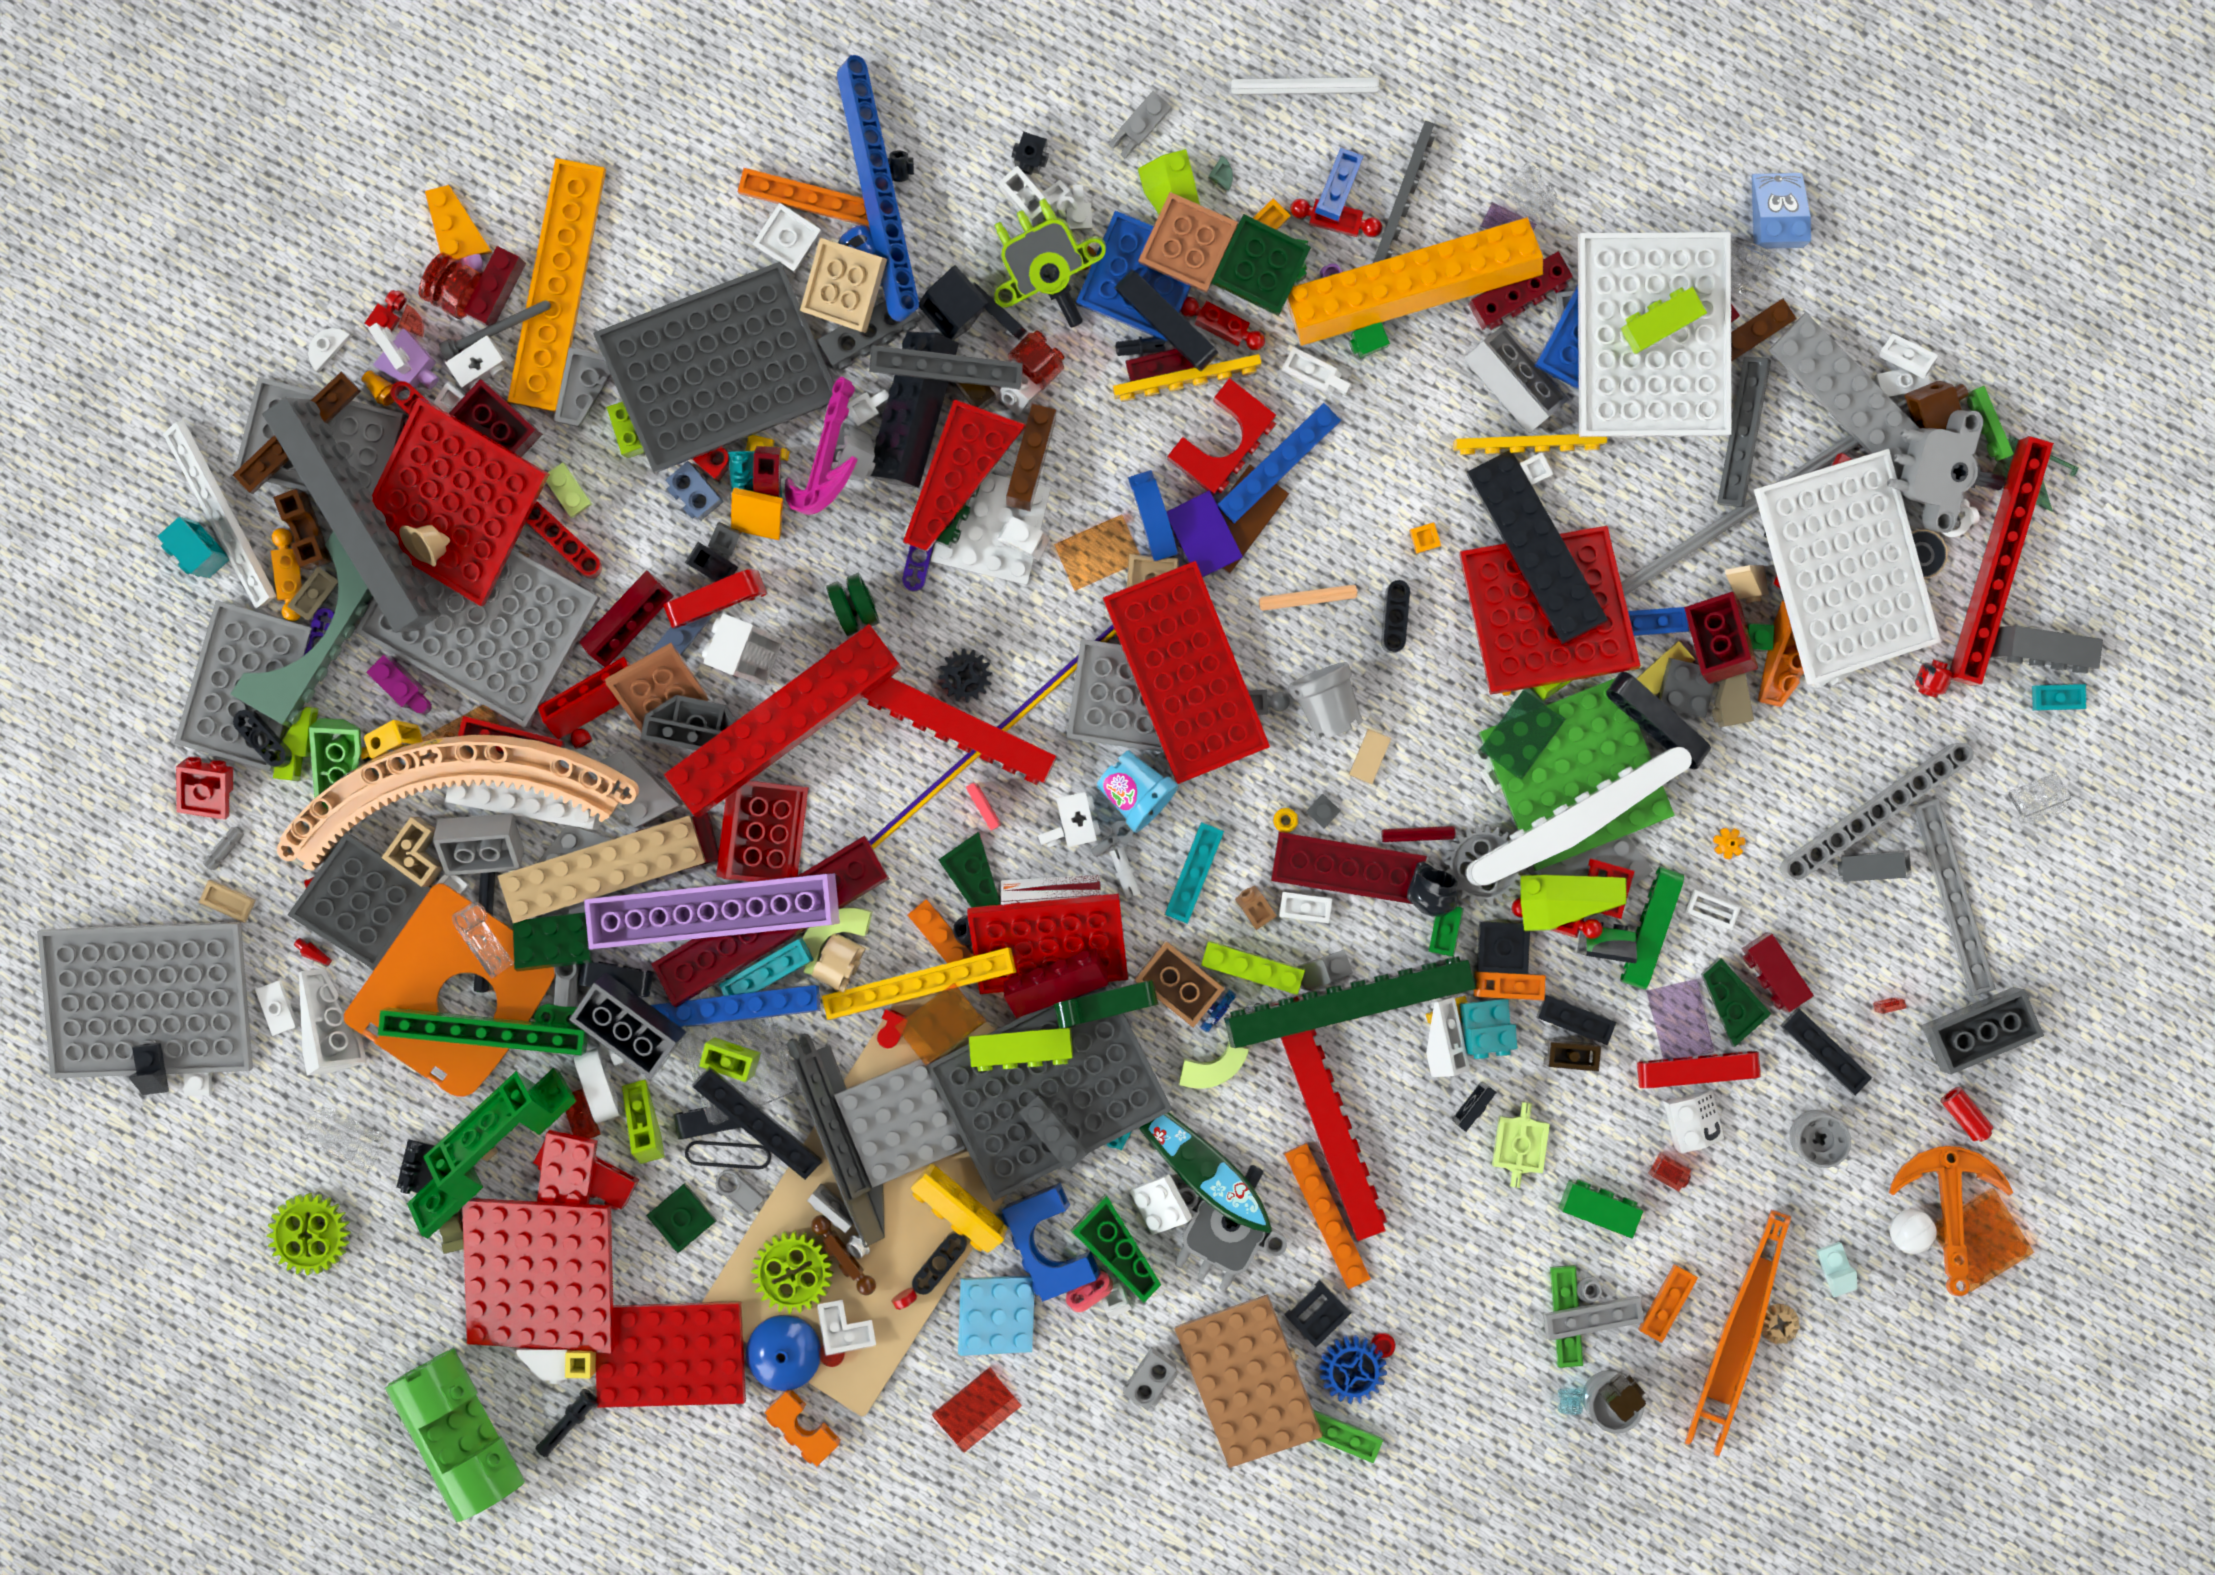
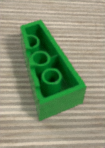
M1104 1194L1070 1231L1145 1303L1161 1286V1283L1108 1196Z

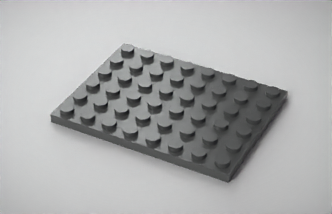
M781 261L593 333L654 474L828 406L829 400L833 395L834 383L804 314L800 311L801 307Z
M1108 982V985L1069 1000L1109 991L1112 988ZM1054 1005L1024 1015L987 1035L1059 1029ZM1124 1013L1065 1027L1071 1028L1074 1057L1068 1059V1064L1053 1065V1060L1043 1061V1066L1028 1067V1062L1018 1063V1068L1003 1069L1002 1064L993 1065V1070L978 1071V1067H971L970 1047L968 1044L926 1066L993 1202L1063 1166L1019 1114L1037 1096H1042L1089 1153L1173 1110Z

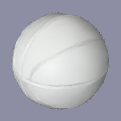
M1916 1209L1904 1210L1898 1213L1891 1222V1239L1903 1252L1909 1254L1922 1253L1932 1247L1935 1242L1936 1226L1933 1220L1923 1211Z

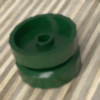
M859 572L848 576L846 579L849 594H847L843 584L838 581L826 586L831 604L846 636L860 631L858 615L865 626L868 624L875 626L880 623L873 597Z

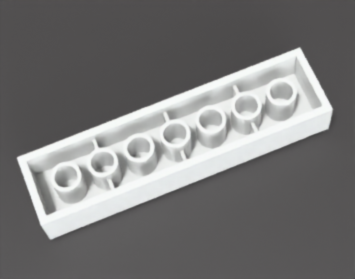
M723 613L722 617H718L713 625L712 632L715 634L712 642H708L703 650L702 657L705 658L703 664L766 686L783 640L752 624Z

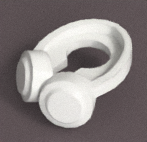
M1962 499L1959 513L1964 512V517L1960 520V527L1957 530L1941 534L1948 538H1955L1964 534L1972 524L1979 522L1978 510L1975 507H1970L1968 500Z

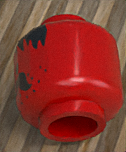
M1933 659L1932 663H1923L1915 679V685L1919 688L1918 692L1934 698H1938V695L1946 694L1953 678V673L1947 669L1948 664Z

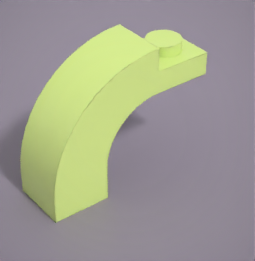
M845 907L839 909L840 924L809 927L804 934L803 940L807 947L810 948L809 951L814 961L805 965L804 973L812 975L817 961L820 960L823 946L832 934L849 932L866 936L873 911L857 907Z
M1228 1042L1224 1053L1213 1061L1199 1062L1184 1058L1179 1085L1203 1089L1226 1082L1242 1067L1248 1055V1047L1244 1046L1235 1049L1231 1048L1230 1042Z

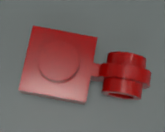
M391 290L385 298L388 307L385 308L378 303L364 324L371 327L377 323L383 328L388 327L392 332L401 319L393 312L395 309L401 310L407 302L404 293L399 290Z

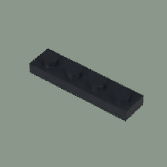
M1796 1008L1780 1025L1852 1095L1856 1096L1873 1078L1801 1009Z

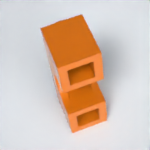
M786 1390L767 1407L765 1411L766 1419L774 1428L778 1427L784 1433L783 1436L790 1445H796L802 1451L801 1455L808 1463L811 1464L813 1462L817 1467L839 1446L841 1439L824 1422L815 1430L803 1429L798 1423L797 1416L803 1411L806 1403L793 1390Z

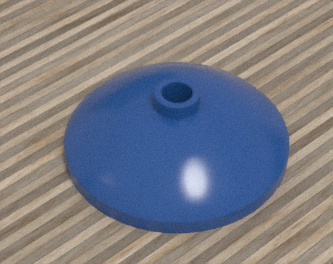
M791 1315L773 1316L760 1323L751 1334L746 1348L747 1364L753 1376L764 1386L778 1391L794 1390L806 1384L816 1373L821 1361V1344L814 1329L804 1320ZM783 1353L786 1359L780 1361L777 1358V1354Z

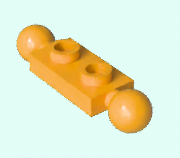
M277 528L273 531L271 538L272 542L278 546V550L270 551L277 601L285 600L281 610L282 616L288 621H296L301 616L290 609L288 604L302 587L300 568L293 549L288 547L292 542L291 532L286 528Z

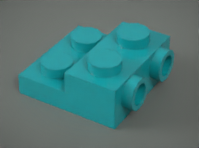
M1502 998L1460 1003L1461 1027L1467 1054L1474 1055V1059L1489 1058V1053L1496 1052V1056L1511 1055V1050L1518 1049L1516 1024H1511L1509 999Z

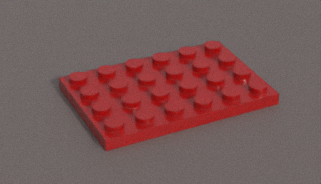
M1119 893L967 908L974 956L1011 948L1016 973L978 982L980 994L1004 992V981L1009 980L1011 977L1026 974L1036 968L1045 967L1060 959H1067L1082 951L1096 948L1107 968L1108 982L1128 980Z
M741 1302L613 1305L614 1351L612 1353L596 1352L597 1402L599 1403L597 1408L744 1404L746 1402Z

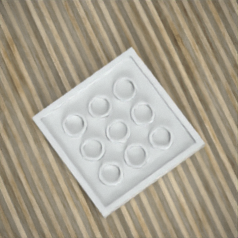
M989 473L981 483L976 498L971 497L968 505L971 507V511L967 520H962L959 526V530H962L957 544L952 543L951 548L935 542L931 562L1028 585L1034 559L996 539L1007 518L1010 516L1041 530L1051 488L1038 485L1030 512L1006 505V494L1011 478Z

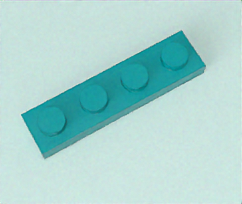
M1202 822L1200 823L1164 915L1188 924L1222 839L1223 830Z
M800 938L719 984L724 996L759 992L814 961L803 938Z

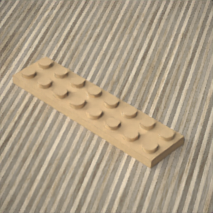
M688 815L499 875L498 879L512 922L516 923L583 902L584 899H592L703 864L706 860L692 817Z

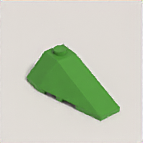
M319 718L309 727L314 799L345 774L358 768L362 754L360 728L345 719ZM322 801V805L326 809H329L328 805Z

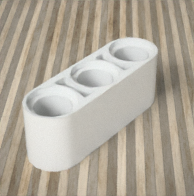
M599 1047L587 1051L582 1056H574L575 1066L591 1114L597 1124L622 1116V1109L617 1105L619 1100L613 1083L610 1084L609 1078L611 1076L606 1061L602 1060L601 1055H603V1052Z

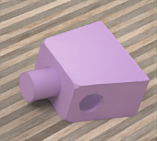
M403 328L393 342L398 349L401 347L410 358L408 364L412 369L403 375L395 369L384 352L373 365L395 379L409 383L414 388L421 382L428 389H432L439 381V378L430 371L436 364V361L417 339Z

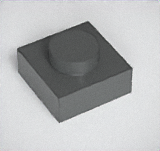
M718 522L708 546L731 556L742 532Z
M1321 794L1308 808L1306 813L1325 829L1341 810L1324 794Z

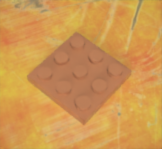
M1169 192L1138 262L1207 293L1238 227V222Z
M672 643L605 679L606 685L641 733L645 714L676 695L704 701L709 700L706 692Z

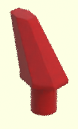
M301 938L294 942V946L300 950L301 956L327 966L332 962V959L311 942L307 943Z

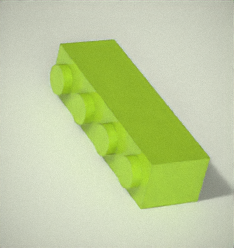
M1212 941L1207 943L1201 964L1203 967L1296 995L1299 994L1305 969Z
M1071 1028L969 1037L971 1067H978V1071L993 1070V1065L1002 1064L1003 1069L1018 1068V1063L1028 1062V1067L1043 1066V1061L1053 1060V1065L1068 1064V1059L1074 1058Z

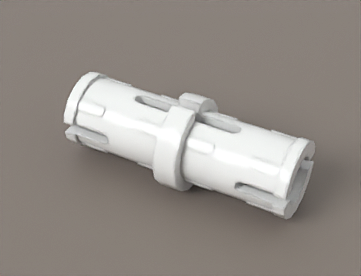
M1125 847L1117 849L1120 859L1116 849L1110 851L1109 853L1117 871L1115 876L1120 879L1125 899L1132 896L1129 887H1131L1133 896L1141 894L1133 872H1135L1134 868L1130 867Z

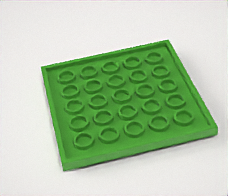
M1615 678L1479 732L1518 830L1523 829L1524 832L1533 827L1531 823L1543 816L1548 819L1555 815L1553 810L1564 804H1567L1569 807L1576 803L1574 798L1588 791L1591 794L1597 791L1596 786L1607 779H1610L1612 782L1619 778L1618 773L1630 766L1634 770L1652 759L1638 724L1617 707L1606 695V691ZM1663 785L1575 846L1533 864L1534 871L1541 870L1675 816Z

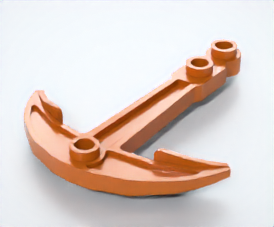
M1935 1147L1916 1154L1901 1166L1891 1183L1889 1194L1895 1195L1908 1183L1923 1177L1922 1173L1937 1172L1945 1245L1943 1247L1945 1274L1949 1277L1946 1282V1288L1953 1296H1964L1969 1292L1970 1284L1966 1279L1969 1270L1967 1247L1964 1244L1962 1172L1977 1174L1976 1178L1993 1184L2008 1196L2013 1194V1190L2000 1169L1981 1154L1962 1147ZM1948 1154H1952L1954 1157L1952 1163L1947 1160ZM1957 1255L1961 1258L1960 1265H1957L1954 1261ZM1958 1281L1963 1283L1961 1291L1956 1287Z

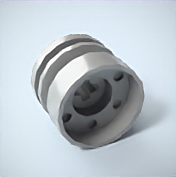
M1810 1110L1801 1113L1793 1121L1789 1140L1793 1150L1802 1159L1818 1168H1831L1839 1165L1847 1158L1851 1150V1135L1841 1120L1822 1110ZM1816 1132L1822 1134L1820 1142L1814 1140Z

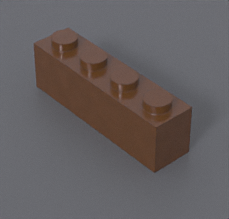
M1032 403L1006 494L1007 506L1031 512L1056 422V409Z

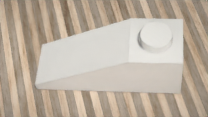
M1449 997L1434 1003L1426 1052L1432 1077L1456 1076L1470 1070L1455 997Z

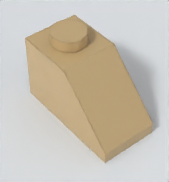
M1747 565L1725 570L1728 581L1739 600L1746 599V603L1762 601L1761 596L1769 595L1764 565Z

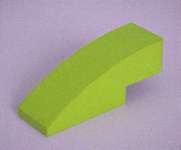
M305 707L297 723L292 724L283 742L291 750L292 760L284 768L274 767L273 779L300 781L303 757H311L309 727L317 721L319 708ZM281 752L278 753V757L276 759L278 761L281 760L279 756Z

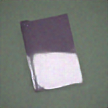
M1697 979L1647 990L1663 1059L1674 1061L1673 1058L1692 1057L1714 1052Z

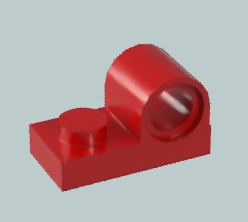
M723 447L692 459L718 482L730 468L728 451ZM719 453L724 454L723 463L714 465V456Z

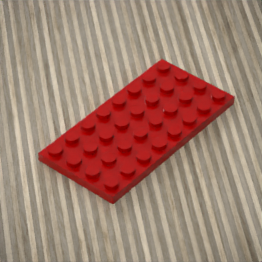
M1196 561L1102 598L1177 784L1270 747Z

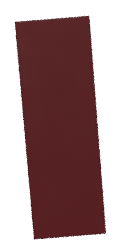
M1177 349L1125 361L1130 382L1195 368Z

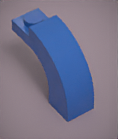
M1152 470L1128 477L1153 560L1158 561L1177 555L1170 522Z

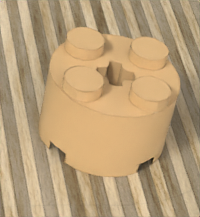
M832 934L821 952L820 961H817L814 967L812 977L844 993L850 983L849 978L851 974L855 975L861 964L860 960L866 948L841 935Z

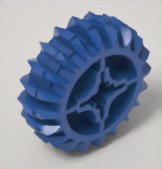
M1345 1335L1343 1336L1344 1344H1340L1339 1340L1335 1339V1349L1330 1345L1326 1347L1330 1355H1321L1322 1359L1326 1362L1319 1364V1368L1324 1370L1319 1375L1321 1379L1326 1380L1323 1383L1324 1388H1331L1329 1391L1331 1396H1335L1338 1393V1400L1340 1402L1347 1396L1348 1404H1352L1353 1397H1356L1360 1404L1363 1401L1361 1396L1366 1395L1368 1400L1372 1399L1371 1390L1376 1394L1379 1393L1376 1384L1384 1385V1380L1379 1376L1387 1375V1371L1382 1368L1386 1365L1385 1359H1380L1383 1355L1381 1350H1378L1377 1354L1374 1353L1377 1347L1374 1342L1368 1345V1339L1364 1337L1359 1343L1357 1335L1353 1336V1342H1349L1348 1336ZM1356 1351L1349 1359L1339 1358L1346 1352ZM1364 1354L1373 1362L1372 1373L1362 1367V1357ZM1356 1365L1358 1372L1353 1371L1350 1374L1348 1368H1353ZM1334 1366L1344 1372L1342 1385L1333 1377ZM1357 1380L1367 1381L1360 1387L1349 1388Z

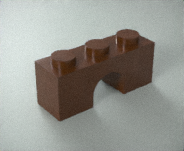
M296 488L274 496L273 499L281 520L288 524L293 533L295 542L291 544L299 568L312 570L317 568V566L320 567L333 562L325 546L326 542L307 492Z

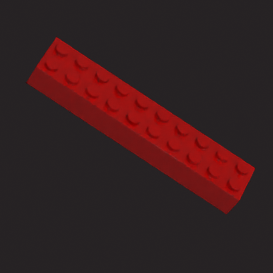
M868 624L664 773V776L691 813L699 818L902 668L872 626Z

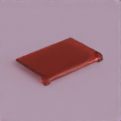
M989 1367L939 1409L934 1411L932 1416L965 1453L1022 1405L996 1376L993 1369Z

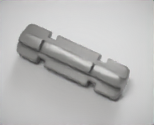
M231 827L226 833L227 837H223L211 851L212 855L206 857L203 864L208 869L216 870L221 864L220 861L224 860L236 846L235 842H239L242 839L244 833L240 829Z

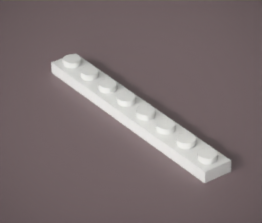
M184 421L175 422L163 435L255 609L262 608L277 597L195 443L191 432Z

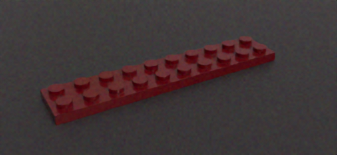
M865 835L796 876L803 877L835 873L838 909L890 879ZM809 927L691 939L651 963L672 1006L678 1007Z

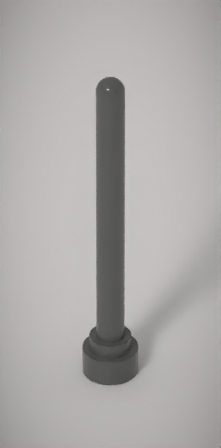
M547 300L542 301L458 341L455 339L452 341L450 339L439 343L440 351L448 361L486 335L491 337L549 310L551 304Z

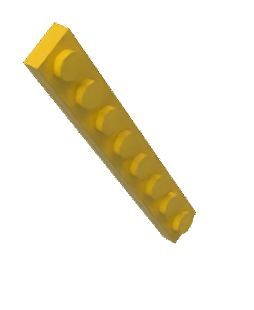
M1005 948L846 989L844 993L838 991L823 995L822 999L827 1020H833L1016 973L1011 948Z

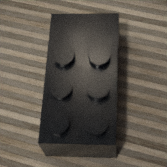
M607 973L594 982L569 1019L650 1080L663 1067L687 1033Z

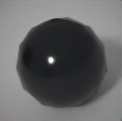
M964 915L954 924V938L963 946H972L968 916Z

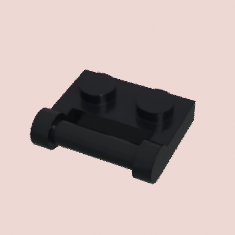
M1320 1279L1314 1284L1316 1287L1292 1310L1289 1309L1284 1314L1315 1348L1351 1314V1311ZM1323 1294L1327 1300L1302 1322L1298 1317Z

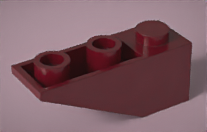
M756 446L753 465L754 492L780 498L782 447Z

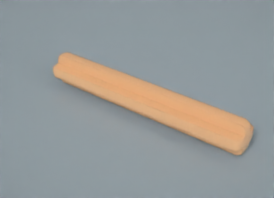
M1347 585L1265 596L1259 598V606L1264 611L1354 599L1357 597L1356 585Z

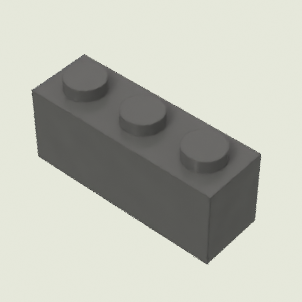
M1041 1095L1037 1096L1019 1112L1067 1171L1088 1155L1089 1152Z

